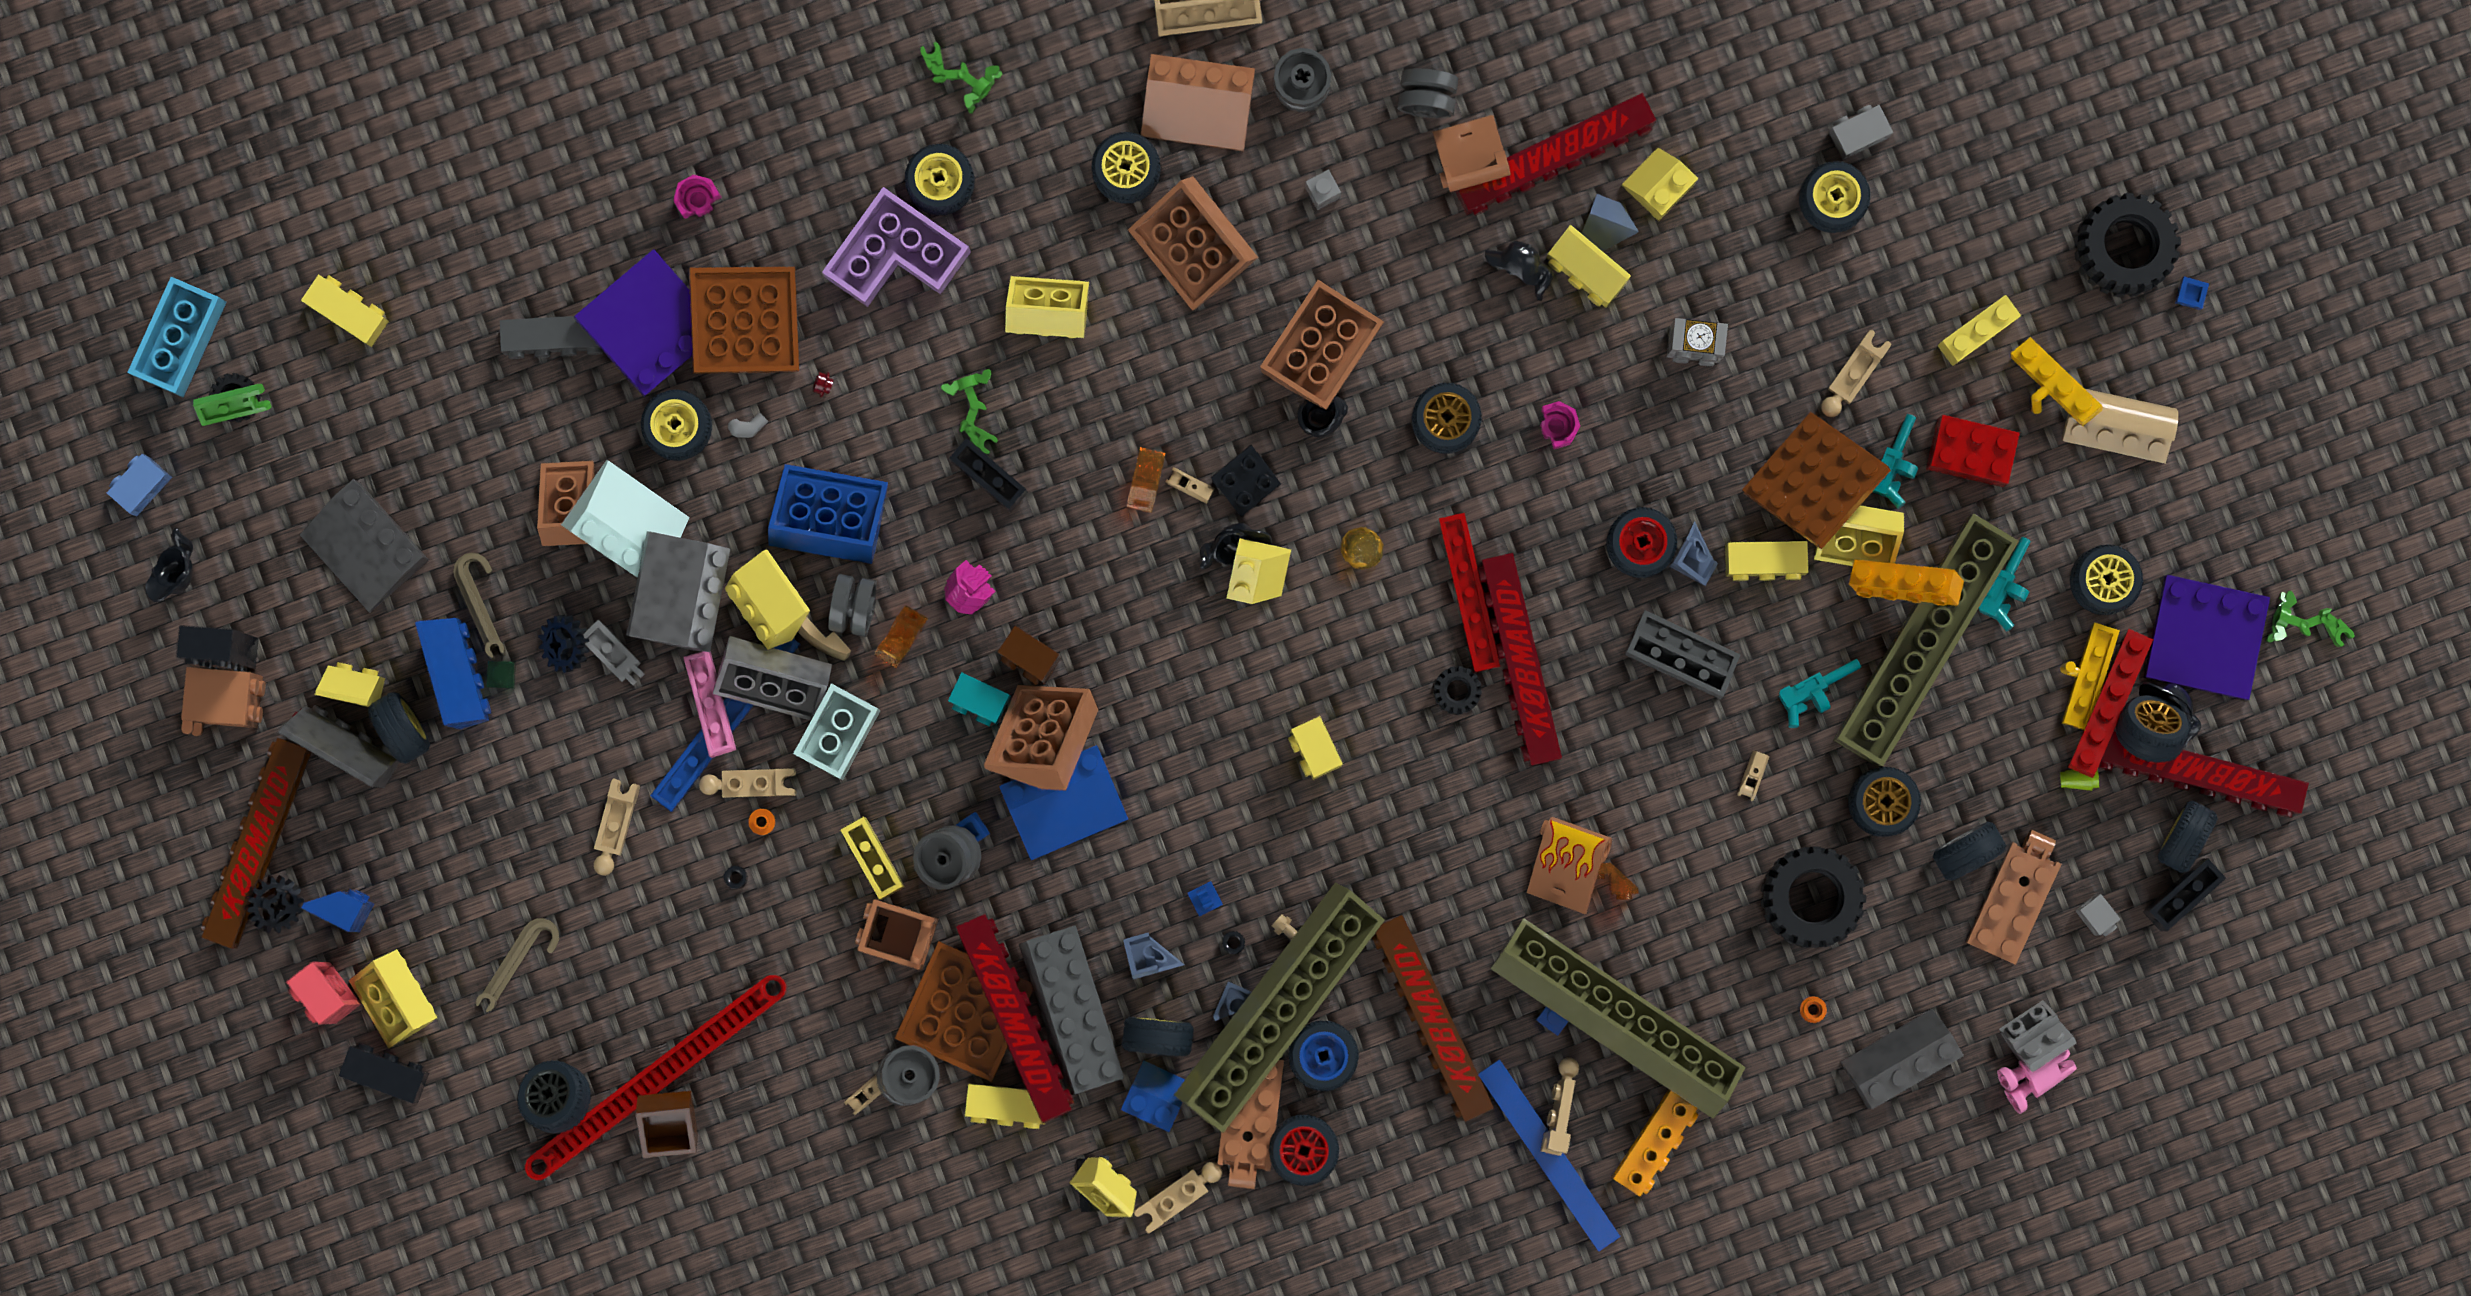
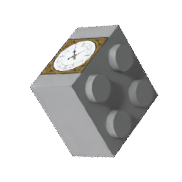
M1675 318L1669 329L1667 357L1673 358V362L1688 363L1689 360L1699 361V365L1714 366L1715 363H1719L1725 356L1728 324Z

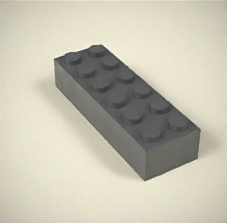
M1076 925L1020 943L1019 947L1056 1064L1063 1076L1062 1083L1064 1089L1068 1088L1070 1094L1075 1095L1124 1079Z

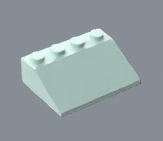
M606 460L561 525L638 578L647 531L681 538L689 517Z

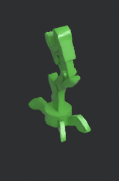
M937 42L934 43L935 52L933 54H927L924 46H922L921 54L929 71L931 70L935 75L933 78L935 83L961 79L973 88L970 94L964 95L965 106L970 114L975 111V104L979 103L988 94L994 84V79H999L1002 76L999 66H989L985 68V77L977 80L969 74L968 68L963 62L961 63L960 70H945L939 44Z
M990 369L984 370L982 375L976 373L956 380L951 386L948 383L941 386L944 392L952 396L958 390H965L970 403V409L966 420L961 422L959 431H965L971 438L970 441L985 454L990 453L984 447L985 441L992 440L997 443L998 440L994 435L974 425L978 410H986V406L978 401L973 387L979 383H988L992 374Z
M2287 591V593H2280L2279 599L2282 602L2275 611L2271 627L2272 634H2268L2266 641L2273 642L2284 639L2287 636L2285 628L2288 624L2298 627L2303 635L2310 636L2309 628L2323 623L2337 647L2344 645L2340 639L2342 633L2348 639L2354 638L2355 635L2341 619H2337L2330 614L2332 610L2330 608L2322 609L2318 615L2306 620L2291 615L2290 608L2297 603V600L2292 591Z

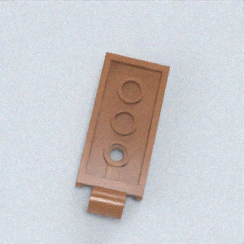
M2030 829L2022 847L2017 846L2018 844L2014 842L2010 843L1966 943L2016 965L2061 867V863L2048 860L2056 840ZM2021 877H2028L2029 883L2027 886L2019 884Z
M1278 1060L1225 1132H1221L1217 1165H1231L1228 1186L1255 1189L1257 1169H1264L1269 1172L1271 1170L1269 1145L1271 1137L1276 1130L1284 1060ZM1247 1131L1253 1135V1139L1249 1142L1244 1141L1242 1137Z

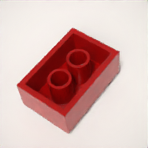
M1941 415L1936 422L1926 470L2004 487L2009 484L2020 432Z

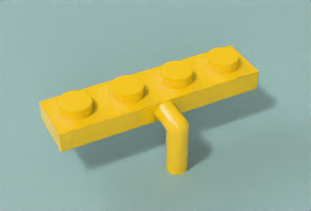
M2031 337L2011 352V359L2041 386L2031 396V408L2034 414L2042 412V400L2048 395L2062 406L2082 427L2103 410V406Z
M2095 622L2092 623L2079 667H2076V664L2072 661L2061 665L2060 671L2063 674L2076 677L2062 720L2063 724L2081 730L2085 729L2102 690L2120 630Z

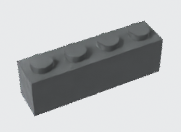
M574 316L500 320L501 352L508 355L509 359H522L524 354H535V357L545 358L550 357L551 353L561 352V356H575L577 351H587L589 355L603 354V350L574 319Z

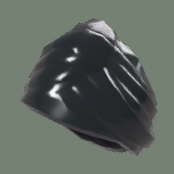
M1335 396L1327 410L1306 399L1297 411L1298 424L1305 433L1311 434L1313 437H1323L1337 430L1343 418L1347 415L1349 407L1338 396Z

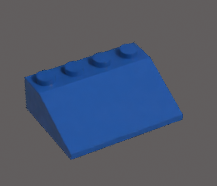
M785 464L768 527V546L872 564L878 542L888 482Z
M457 618L415 622L443 724L460 730L489 721L488 714H491V708L487 698L483 699L481 693L484 683L480 673L476 674L474 668L477 659L473 648L468 647L467 638H470L466 623H462Z
M1097 745L1081 752L1066 791L1040 789L1018 780H1013L999 786L1031 860L1129 820Z

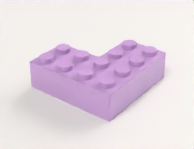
M883 187L822 273L825 278L868 307L898 265L941 294L971 251L969 246Z

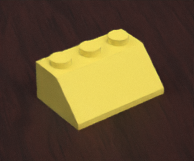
M1572 225L1567 228L1546 257L1550 260L1548 264L1558 273L1563 271L1570 277L1568 281L1578 290L1583 288L1588 292V298L1599 307L1603 305L1607 308L1631 277L1629 273Z
M1011 276L1006 303L1005 332L1084 338L1089 282Z
M1859 506L1822 550L1816 546L1814 560L1853 566L1854 560L1895 563L1904 534V513Z
M768 550L762 551L733 573L725 587L729 598L736 604L743 618L748 621L755 631L757 638L762 641L767 650L792 641L810 612Z
M398 950L372 961L349 980L388 1048L397 1045L437 1019L432 1005L427 1001L419 983L414 979L405 959L401 957Z

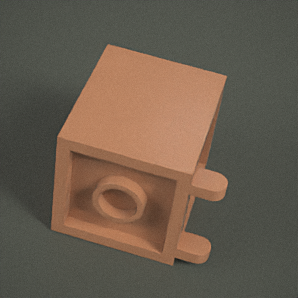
M187 667L181 716L182 732L184 734L192 733L194 736H201L204 724L258 728V723H261L263 717L260 698L264 696L266 689L265 681H262L263 676L251 672Z
M874 899L872 904L868 903L863 916L864 919H867L865 928L859 929L855 944L859 945L858 951L923 970L939 919ZM879 914L889 917L881 942L871 940Z

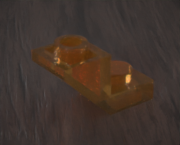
M1140 447L1126 507L1152 513L1166 453Z
M905 605L895 618L889 633L877 647L874 655L897 668L910 651L928 618Z
M1602 863L1600 865L1597 879H1605V874H1609V894L1616 895V900L1632 899V894H1639L1638 887L1612 863Z

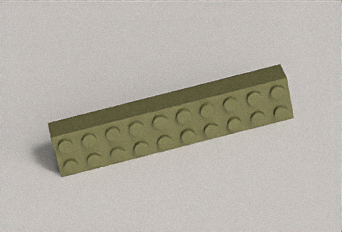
M1974 513L1967 517L1937 567L1954 569L1964 580L1959 605L1940 606L1927 602L1915 603L1833 741L1877 768L1884 766L2019 542L2017 539Z
M1335 882L1181 1084L1174 1096L1210 1125L1224 1133L1385 920L1352 891Z
M1524 918L1511 934L1491 967L1500 976L1711 1118H1714L1729 1101L1746 1068Z

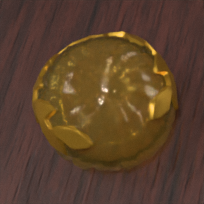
M1359 527L1349 530L1344 535L1341 542V553L1345 561H1348L1352 567L1365 570L1373 566L1375 567L1381 561L1384 545L1381 538L1374 531L1366 527Z

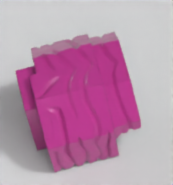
M693 174L677 184L673 201L681 215L686 219L694 214H697L698 217L706 215L713 210L711 204L722 197L711 179Z
M1560 401L1542 406L1541 410L1544 420L1541 422L1540 427L1544 438L1551 439L1554 450L1571 445L1580 428L1576 410Z
M965 560L946 581L947 584L944 587L945 600L958 613L972 615L985 605L996 592L987 583L991 578V574H988V571L982 568L981 565L974 568Z

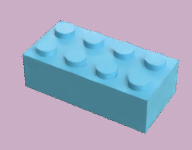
M170 277L127 373L184 398L227 302L218 296Z

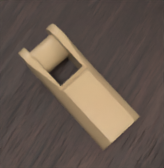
M1172 467L1173 473L1169 480L1166 479L1165 483L1207 504L1215 488ZM1182 477L1189 480L1185 488L1178 485Z
M1752 751L1737 796L1742 794L1750 797L1751 801L1755 799L1770 756ZM1747 778L1756 780L1754 787L1746 785Z
M876 1075L844 1102L845 1105L849 1104L854 1110V1115L862 1111L881 1094L877 1086ZM861 1092L868 1099L864 1104L856 1097Z

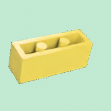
M318 274L301 301L372 347L389 322L383 317L385 312L374 304L367 307L361 303L363 297L351 289L348 293L340 289L339 287L342 283L330 275L325 279Z
M2005 295L1937 346L1951 365L1954 366L2021 317V314Z
M1808 542L1727 543L1725 545L1726 577H1733V581H1748L1749 576H1759L1760 581L1775 580V576H1785L1786 580H1801V575L1808 573Z
M862 817L841 829L843 836L879 900H883L905 887L867 818Z
M968 1084L965 1116L971 1117L970 1122L986 1123L987 1119H996L997 1125L1013 1126V1121L1024 1122L1023 1127L1039 1129L1040 1124H1042L1027 1089Z

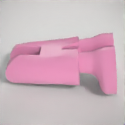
M2069 1049L2034 1072H2031L2022 1060L2019 1061V1067L2015 1069L2002 1067L1997 1070L1998 1079L2006 1089L2004 1090L2005 1095L2019 1114L2027 1110L2026 1097L2030 1093H2033L2036 1098L2040 1097L2077 1069L2074 1061H2064L2070 1056ZM2025 1078L2024 1082L2018 1084L2020 1080Z

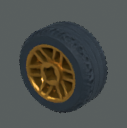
M1439 383L1426 389L1417 399L1412 412V427L1418 440L1428 449L1443 454L1455 453L1469 446L1477 436L1482 421V413L1476 397L1468 389L1455 383ZM1445 414H1448L1451 418L1448 423H1445V420L1442 418Z
M2138 696L2129 700L2125 704L2116 725V736L2122 746L2132 755L2149 762H2168L2177 758L2190 735V722L2184 712L2172 702L2157 696Z
M1878 767L1863 773L1854 782L1849 793L1848 805L1854 822L1863 831L1878 837H1889L1898 835L1913 825L1920 812L1921 798L1916 783L1908 774L1893 767ZM1883 797L1889 801V804L1886 806L1880 803Z

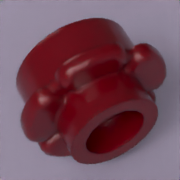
M818 372L812 392L820 394L819 397H822L824 393L829 394L831 391L833 379L829 378V372L826 374Z

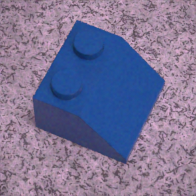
M349 889L348 892L339 891L305 902L301 908L348 932H360L374 903L368 901L370 896Z
M1143 1060L1121 1110L1170 1132L1183 1103L1174 1094L1185 1079Z

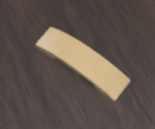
M807 617L798 630V633L806 641L829 656L845 661L851 653L848 646L834 631L825 637Z

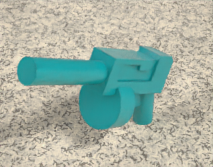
M1906 414L1893 447H1887L1882 458V462L1888 465L1891 471L1872 491L1875 494L1888 498L1897 509H1900L1906 502L1898 494L1901 483L1894 481L1896 474L1914 479L1919 469L1916 465L1903 460L1904 454L1902 451L1916 420V417L1911 414Z
M2025 537L2020 538L2005 570H2001L1979 606L1981 613L1996 619L2006 632L2015 626L2007 616L2011 605L2003 604L2006 597L2009 596L2017 601L2025 602L2030 593L2026 588L2014 583L2016 579L2014 574L2031 542Z
M1855 659L1823 677L1819 672L1793 687L1789 685L1781 689L1779 698L1788 712L1789 728L1799 727V714L1807 710L1808 707L1804 703L1810 699L1819 713L1831 709L1824 693L1828 690V685L1860 669L1859 661Z

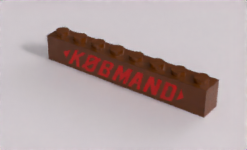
M277 738L276 742L271 743L267 756L270 757L267 766H263L259 773L258 781L260 784L257 792L254 791L249 799L248 806L251 807L248 816H244L240 823L239 831H241L239 840L238 842L235 841L230 849L229 855L232 858L229 866H225L221 873L220 881H222L219 892L216 891L211 899L210 905L213 908L210 916H206L202 923L201 931H203L201 938L228 948L238 949L248 922L247 917L251 914V912H247L244 909L246 905H250V901L246 900L245 896H252L253 892L250 890V886L259 887L258 879L264 880L312 754V751L281 738Z
M1403 915L1383 923L1372 936L1373 943L1377 950L1382 948L1386 958L1382 959L1388 974L1393 972L1398 981L1393 985L1399 997L1405 996L1409 1006L1405 1007V1010L1411 1022L1417 1021L1420 1030L1416 1033L1422 1046L1428 1045L1432 1053L1428 1056V1059L1433 1069H1439L1443 1076L1439 1082L1445 1094L1451 1093L1454 1099V1103L1450 1105L1456 1118L1462 1117L1463 1121L1466 1122L1493 1109L1494 1107Z

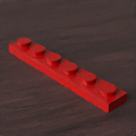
M1465 513L1439 518L1474 673L1500 667V662Z
M2128 629L2068 768L2088 777H2094L2153 642L2152 638Z

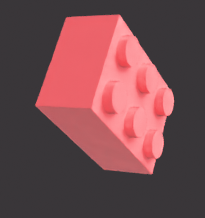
M311 962L287 981L291 987L288 989L290 995L297 1002L301 1001L307 1008L304 1011L311 1022H317L319 1025L337 1024L362 1004L330 962Z

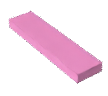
M701 651L683 657L709 757L713 758L735 751L736 746L723 697L713 694L717 674L711 651Z

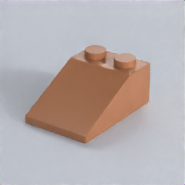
M593 461L541 464L537 529L542 546L588 544L561 524L595 477Z

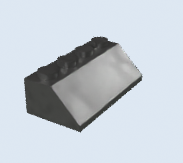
M729 636L713 694L812 720L826 693L832 664L775 648L767 650L764 645Z
M1931 1009L1841 1061V1064L1866 1107L1874 1109L1964 1055L1951 1032L1934 1010Z

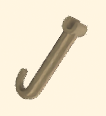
M477 553L464 554L454 565L455 580L483 640L485 652L490 659L495 660L492 654L493 648L499 647L503 656L506 655V648L499 639L471 576L469 565L477 561L482 565L487 574L492 573V568L482 555Z
M545 918L534 919L524 927L484 992L477 997L476 1006H480L483 999L488 998L490 1005L486 1012L492 1011L496 1007L498 998L543 930L551 932L552 939L547 952H554L559 942V931L552 921Z

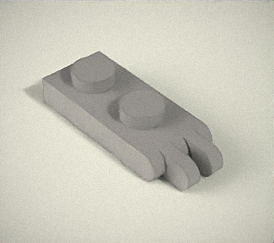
M597 620L585 632L584 638L590 640L585 645L622 682L627 679L634 685L637 681L630 675L633 671L640 678L645 675L638 668L641 662L601 621Z

